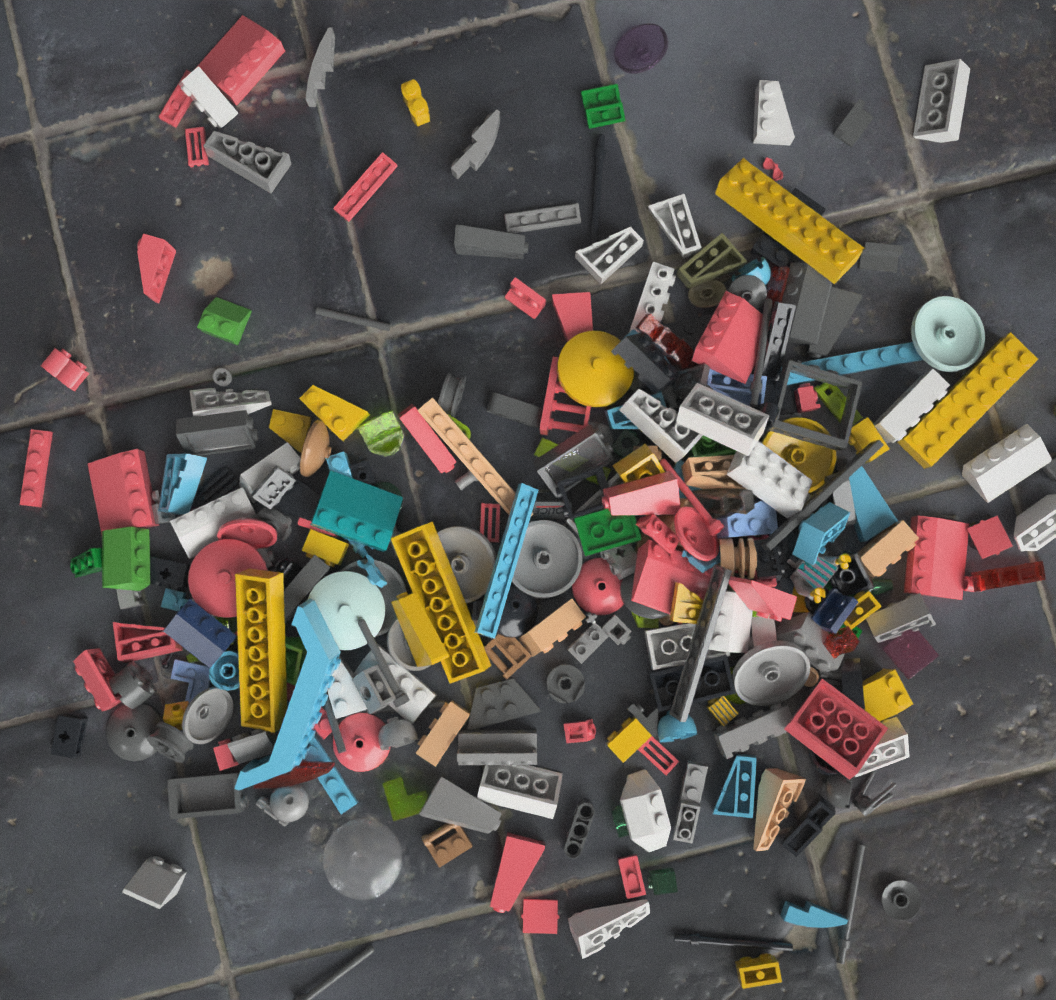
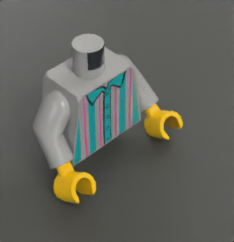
M818 554L814 565L792 555L787 563L796 569L790 579L797 593L808 597L812 601L814 600L815 603H819L821 597H826L823 588L837 571V566L840 565L842 569L849 567L848 562H851L850 555L841 554L837 557Z

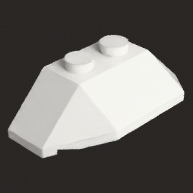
M1056 494L1045 496L1016 517L1014 538L1020 551H1037L1056 538Z
M646 769L627 775V782L624 786L620 802L630 839L648 852L666 846L671 825L660 787Z

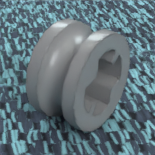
M219 368L213 373V380L218 385L224 387L231 383L232 375L226 369ZM221 373L223 375L227 374V376H225L227 378L225 381L218 380L220 379L219 375Z

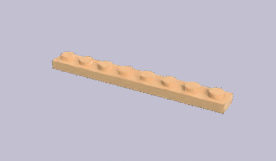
M432 397L417 411L509 515L516 492Z

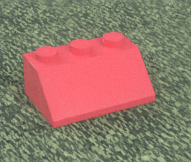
M100 648L83 651L73 661L75 671L84 679V686L95 698L94 703L96 707L101 709L102 712L109 710L121 703L119 699L122 697L119 692L115 694L109 684V680L115 673Z

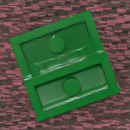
M618 84L581 91L589 129L626 121Z

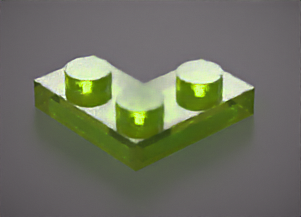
M402 777L382 783L393 821L419 814L428 798L426 790L407 795Z

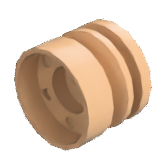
M732 538L718 539L721 562L718 565L732 570V577H734V571L738 570L739 578L744 579L746 570L748 579H754L757 567V552L753 538H747L746 547H744L743 538H739L737 547H734Z

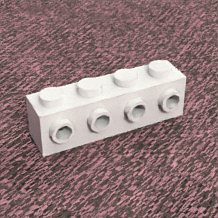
M656 262L652 263L629 333L635 329L638 333L645 332L655 340L658 329L655 328L657 321L661 322L664 311L661 310L663 303L667 304L670 293H667L668 287H673L676 278L673 275L674 268Z

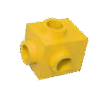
M189 701L166 704L163 716L164 723L178 730H183V716Z

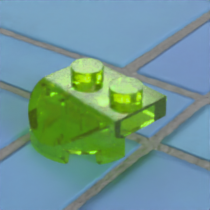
M392 410L357 427L368 449L373 454L387 457L395 454L401 448L404 436Z

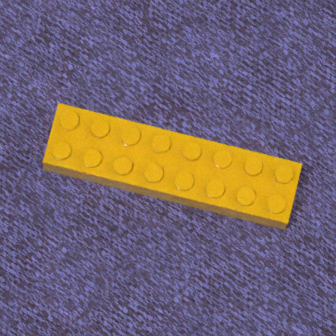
M744 158L719 181L715 192L718 197L833 284L856 263L864 247Z
M1011 332L1001 337L897 443L924 469L932 467L1038 358Z
M433 522L391 538L411 590L417 595L449 655L448 658L441 661L449 683L451 684L488 669L491 663L479 634L475 633V624Z
M249 568L235 574L241 726L276 732L281 728L287 711L283 573Z

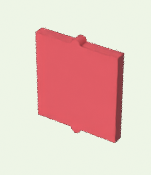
M998 516L986 521L981 520L979 524L967 528L981 559L994 554L999 555L1001 551L1013 547Z
M524 899L523 914L521 915L523 918V933L557 934V919H559L558 900Z

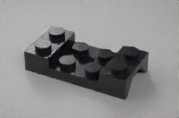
M797 188L792 191V195L819 215H823L826 208ZM765 231L750 251V253L760 255L771 262L779 273L783 271L794 253Z

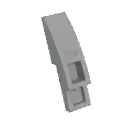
M496 110L494 113L488 114L484 123L473 130L471 136L473 145L470 144L464 151L465 154L461 158H457L451 165L452 175L456 179H459L470 166L476 171L488 156L499 130L500 111Z
M693 761L687 762L677 806L673 840L693 844L701 807L700 801L708 769L707 764Z

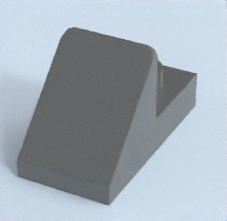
M631 702L626 708L655 738L657 736L658 707L655 706L644 716L643 714L646 711L638 703L634 705Z

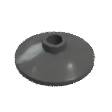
M743 275L736 278L728 292L744 298L756 309H759L764 304L767 297V289L764 282L753 275ZM750 294L751 297L746 299L744 295Z
M896 880L884 888L881 903L884 911L891 918L905 921L913 918L918 913L921 907V896L918 889L912 883L905 880ZM901 895L902 900L897 902L896 897Z

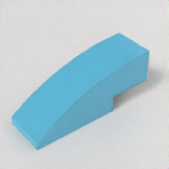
M785 901L780 915L786 922L806 927H836L845 925L848 922L844 915L806 901L804 908Z

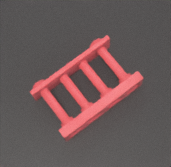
M554 356L552 358L540 424L541 435H548V431L552 430V428L579 432L589 425L590 406L583 407L557 403V400H554L555 393H566L560 382H557V362L559 357ZM559 410L584 414V425L554 421L551 418L552 411Z

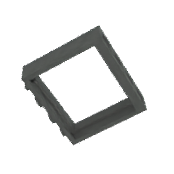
M799 360L787 361L783 364L774 399V404L779 407L780 411L774 426L767 430L836 451L847 449L862 382L857 381L853 376L844 377L838 375V372L833 370H821L816 365H804ZM790 372L848 389L837 438L778 421Z

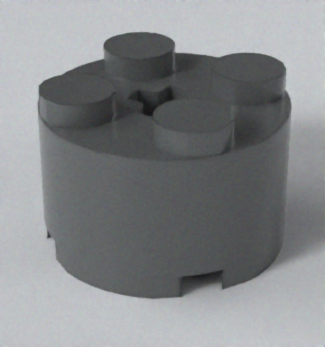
M134 661L130 662L109 680L112 691L115 694L119 692L122 696L119 700L131 709L138 707L157 692L156 687L150 681L152 679L151 674L147 670L142 671Z

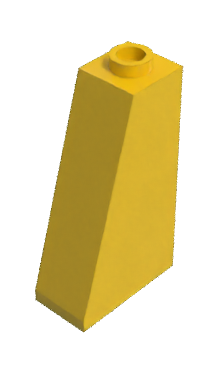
M407 591L397 595V600L391 603L417 667L433 665L448 658L449 655L415 593L408 594Z

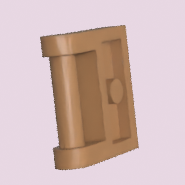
M498 634L484 647L487 656L502 671L505 679H508L532 657L515 637L508 638ZM496 645L513 666L508 668L491 648Z
M449 823L421 837L439 868L473 847L464 829L461 826ZM453 828L457 831L434 846L432 841Z

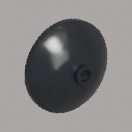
M511 582L497 629V634L508 638L519 637L527 633L535 624L538 612L535 598L519 590L513 582Z

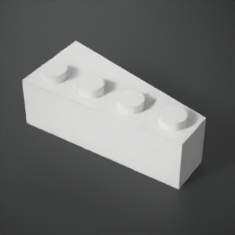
M640 389L619 409L675 463L682 459L703 436L676 423L678 414H676L674 409L666 408L661 405L659 400Z

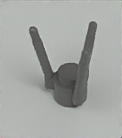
M875 771L871 772L860 793L854 798L857 801L854 806L864 816L871 814L876 808L892 798V794L884 796L896 787V783L891 784L873 800L868 796L863 798L876 773Z

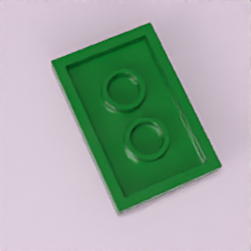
M608 509L574 518L585 556L642 540L636 525L635 515H611Z

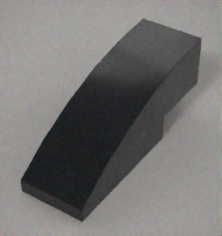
M819 795L794 824L781 845L797 857L823 831V826L836 814L835 807Z

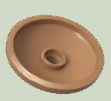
M316 420L312 424L303 446L300 471L301 475L305 477L313 475L331 454L329 434L326 425L320 420Z

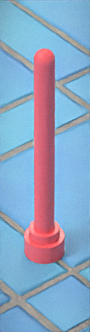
M661 459L660 465L666 472L671 471L677 478L678 488L705 520L708 527L707 530L711 536L718 534L725 526L720 520L712 518L668 461Z

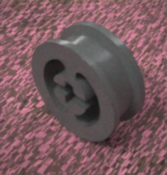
M448 372L442 386L438 404L445 412L451 413V417H455L464 392L466 377L458 378L452 376L451 372Z
M158 722L156 725L157 730L154 734L148 735L147 741L165 757L182 763L185 760V753L194 748L193 742L188 740L184 733L164 722Z

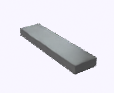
M578 203L504 214L507 233H519L581 223Z

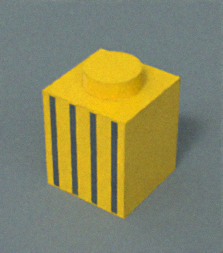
M724 696L707 701L709 703L706 706L707 709L722 726H725L738 715V712Z

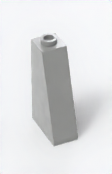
M443 777L437 781L419 812V815L487 834L493 830L496 831L501 823V820H499L500 812Z

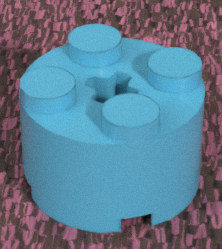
M237 650L225 651L213 666L209 668V679L215 687L227 691L240 688ZM229 667H233L232 674L228 673L230 671Z

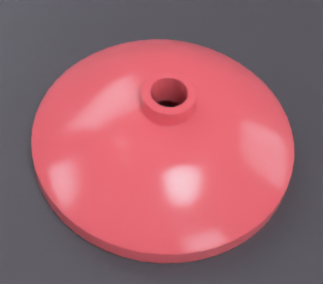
M682 507L676 512L674 517V529L680 544L693 557L702 561H711L719 553L717 535L711 536L707 530V523L696 509Z
M243 517L223 524L218 529L217 537L218 540H239L251 545L255 549L269 548L277 541V532L270 524L262 520Z
M591 559L582 564L580 574L572 585L574 598L583 610L591 614L608 615L614 613L624 605L620 596V585L623 579L619 580L616 575L612 574L606 559ZM599 583L605 584L604 590H599Z
M355 713L342 720L339 724V729L346 752L338 753L333 737V750L339 762L346 768L358 772L369 771L382 764L390 750L381 751L378 735L382 726L386 724L377 716L368 713ZM358 740L363 742V747L357 746Z

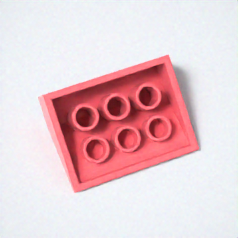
M242 15L198 66L218 90L237 106L281 57L285 50L281 41L273 34Z
M726 291L695 348L692 361L700 365L706 364L710 369L746 384L756 364L763 314L744 298Z
M139 449L130 450L88 463L101 534L102 531L125 527L146 529L159 526V524H155L152 505L155 504V501L152 498L153 491L144 451Z
M926 516L911 517L910 528L919 539L915 541L916 545L907 554L904 593H920L925 596L962 600L969 535L967 528H969V524Z
M648 540L638 548L631 601L671 615L675 582L683 584L684 587L704 600L714 567L702 573L688 562L686 556H681L683 552L674 550L673 553H668L657 542Z
M824 679L820 680L784 728V730L849 780L858 774L888 729Z

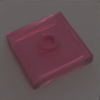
M912 629L904 631L901 636H898L883 648L908 680L939 656L919 631L913 632Z

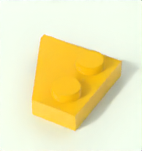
M675 582L670 620L697 624L704 600L684 587L683 584Z

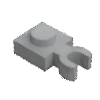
M158 490L152 492V498L156 502V504L152 505L155 524L171 523L170 521L176 518L175 514L158 511L160 503Z

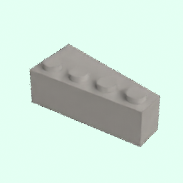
M213 131L203 145L208 157L269 193L273 192L291 166L290 156L287 153H279L268 147L256 146L255 143L240 141L236 137Z

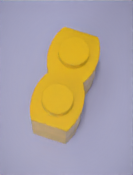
M413 79L401 84L404 102L409 108L414 124L420 126L430 122L428 105L422 97L421 88L417 81Z

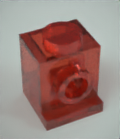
M849 626L839 629L836 634L830 632L823 645L835 659L839 655L854 651L860 641Z

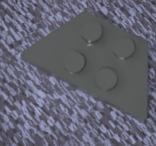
M514 678L477 687L468 723V731L541 711Z

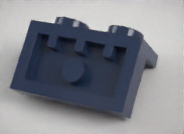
M832 588L811 616V620L823 630L836 634L856 607L858 601L854 597L843 595L836 588Z

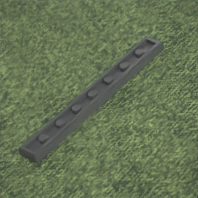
M880 440L871 441L804 503L802 511L789 517L761 543L764 550H772L884 444Z
M717 564L714 565L670 710V715L680 722L687 721L732 570Z

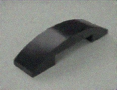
M860 658L842 659L843 694L865 710Z

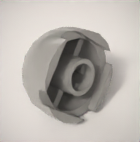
M398 717L388 719V724L382 726L378 735L381 751L390 750V746L398 748L419 740L414 725L407 720H399Z
M295 782L280 784L270 796L269 805L271 812L277 819L283 822H293L300 819L308 809L309 797L307 791L303 786Z

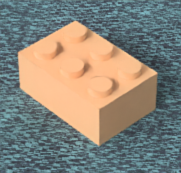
M904 520L897 521L881 531L858 552L869 576L873 578L883 575L887 571L886 567L890 563L895 564L901 559L900 554L905 550L907 552L916 545L915 541L919 537Z

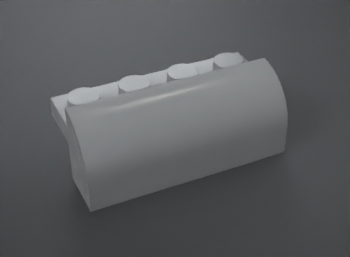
M460 730L458 733V765H537V730Z

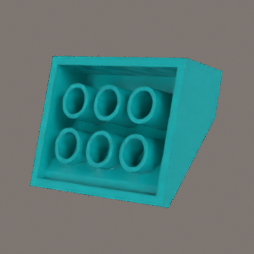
M330 470L310 525L384 552L387 550L403 497Z

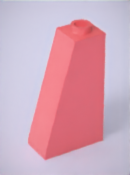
M590 292L552 294V304L567 342L580 333L593 331Z
M413 404L397 415L441 473L444 471L448 473L455 467L456 460Z
M671 471L603 489L604 497H602V504L604 509H608L611 515H675L681 509L678 481Z
M507 832L490 902V907H493L494 911L501 913L510 911L545 849V842Z

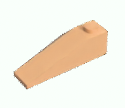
M778 768L765 769L758 789L753 848L755 851L768 850L780 830L779 823L784 817H788L790 813L787 811L792 801L797 802L806 781L804 777Z

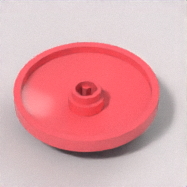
M234 539L218 540L204 547L194 558L188 575L189 589L194 601L211 615L223 618L237 617L235 574L249 568L268 571L261 554L251 545Z

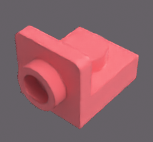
M592 719L564 724L566 743L587 742L595 738L596 727Z

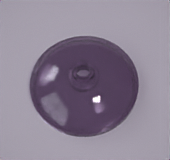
M651 23L641 24L630 29L621 37L616 45L614 52L616 64L622 71L630 74H638L652 69L662 60L667 52L668 36L662 27Z

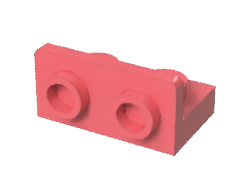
M516 277L511 282V289L505 295L506 300L532 319H536L546 305V299Z
M655 514L638 519L636 525L644 534L660 544L668 553L674 552L679 542L677 535Z

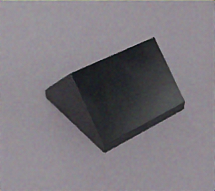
M845 550L836 555L839 557L841 554L850 555L851 562H848L849 567L847 569H842L840 565L837 566V571L830 578L833 588H836L841 594L849 596L875 587L858 552Z

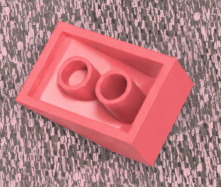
M143 234L142 239H139L137 244L143 291L146 296L159 304L176 250L164 239Z
M730 576L728 584L750 610L757 612L756 616L766 619L770 616V619L780 622L782 618L791 619L796 596L753 580Z

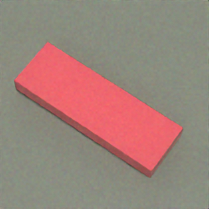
M186 70L179 83L191 72ZM179 83L158 116L160 120L175 128L193 101L190 96L188 97L182 91Z

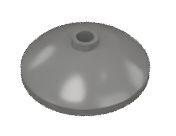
M397 618L391 624L387 634V647L390 656L396 664L406 670L418 671L428 668L431 665L417 667Z
M212 687L203 690L191 700L185 710L182 721L183 733L188 740L196 744H205L216 739L225 730L233 713V700L230 694L225 690Z

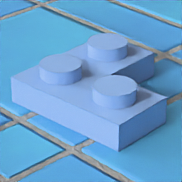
M175 659L170 679L189 683L185 701L190 703L197 694L210 688L209 667Z

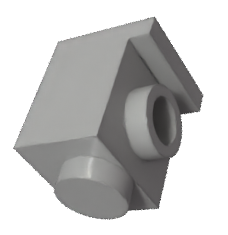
M116 589L120 609L145 605V601L140 600L142 596L141 591Z
M613 615L601 627L617 645L620 643L624 645L631 638L629 634L632 631L616 615ZM616 627L621 630L618 635H615L613 632Z

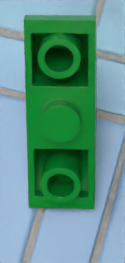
M102 548L89 549L71 559L70 569L74 573L75 578L102 571Z

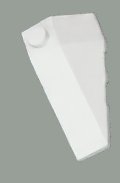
M645 899L588 909L575 913L572 917L568 918L570 931L582 959L605 947L604 942L612 936L616 939L626 926L632 927L650 914L649 902Z

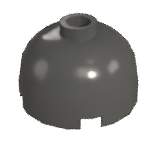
M840 773L828 776L827 780H823L822 792H826L827 800L832 805L843 809H850L853 777L849 780Z

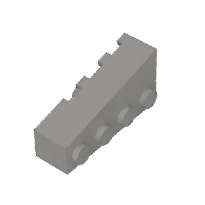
M779 702L771 705V709L767 711L762 709L753 712V716L747 719L740 717L734 720V724L716 727V731L712 733L720 753L728 759L733 757L732 752L734 751L744 752L748 750L750 744L759 745L768 740L767 736L775 738L786 733L787 731L784 728L792 718L788 705Z

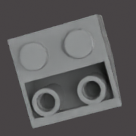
M255 729L251 731V735H249V732H245L232 737L233 741L227 745L238 764L272 754L277 740L275 732Z

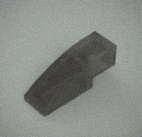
M714 488L692 491L709 513L726 515L729 512L748 514L755 508L752 490Z

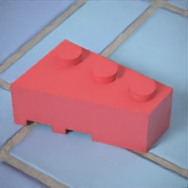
M113 622L117 659L119 661L127 663L183 650L180 644L163 632L164 627Z

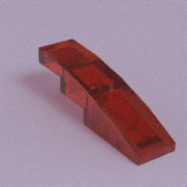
M647 313L635 327L640 333L645 332L652 338L654 345L681 369L685 370L700 365L692 361L695 351L684 340L679 339L668 327L663 326L650 313Z
M1043 561L971 572L974 592L1046 580Z
M301 761L300 765H296L291 771L255 784L254 789L278 788L310 781L329 773L335 766V762Z

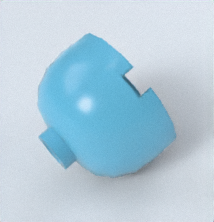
M761 257L760 262L757 259L751 261L738 270L740 274L737 277L734 274L731 279L734 281L743 275H753L761 279L766 285L771 277V269L765 258Z
M669 710L666 711L667 715L663 716L658 722L657 733L660 742H673L674 739L681 738L682 740L697 734L696 725L689 714L686 722H680L670 715Z

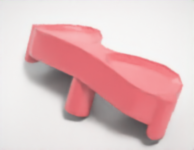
M766 157L762 164L763 169L773 170L772 179L774 181L782 180L784 176L783 172L778 168V164H775L772 159Z

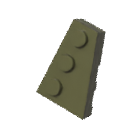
M721 233L681 266L676 275L689 289L741 269L745 266L747 260L727 237Z

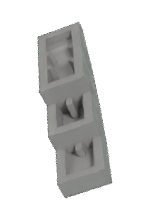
M328 27L312 62L306 91V101L309 107H316L317 89H325L326 72H333L335 34L331 27Z

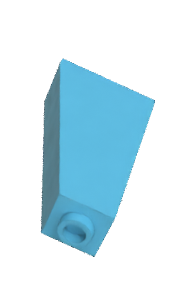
M861 466L849 477L857 520L854 527L859 541L866 542L898 520Z

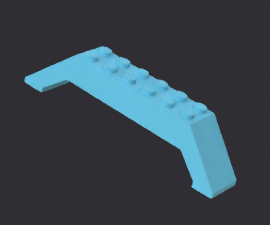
M308 599L297 607L291 624L297 628L307 655L272 754L260 760L253 759L240 771L234 788L236 790H242L287 773L296 765L299 766L302 759L307 757L309 748H307L308 742L312 741L316 732L313 728L321 718V706H324L328 699L327 689L331 688L335 679L332 676L333 672L338 669L341 659H339L341 651L315 600Z

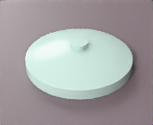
M950 296L937 297L921 306L913 318L911 326L913 344L921 358L930 366L941 371L956 372L969 367L980 357L985 345L984 326L976 311L966 302Z
M351 571L330 574L314 586L308 599L315 600L340 650H352L367 644L358 625L359 619L366 621L373 637L377 635L382 627L385 617L383 596L379 588L375 584L372 585L368 578L362 574Z

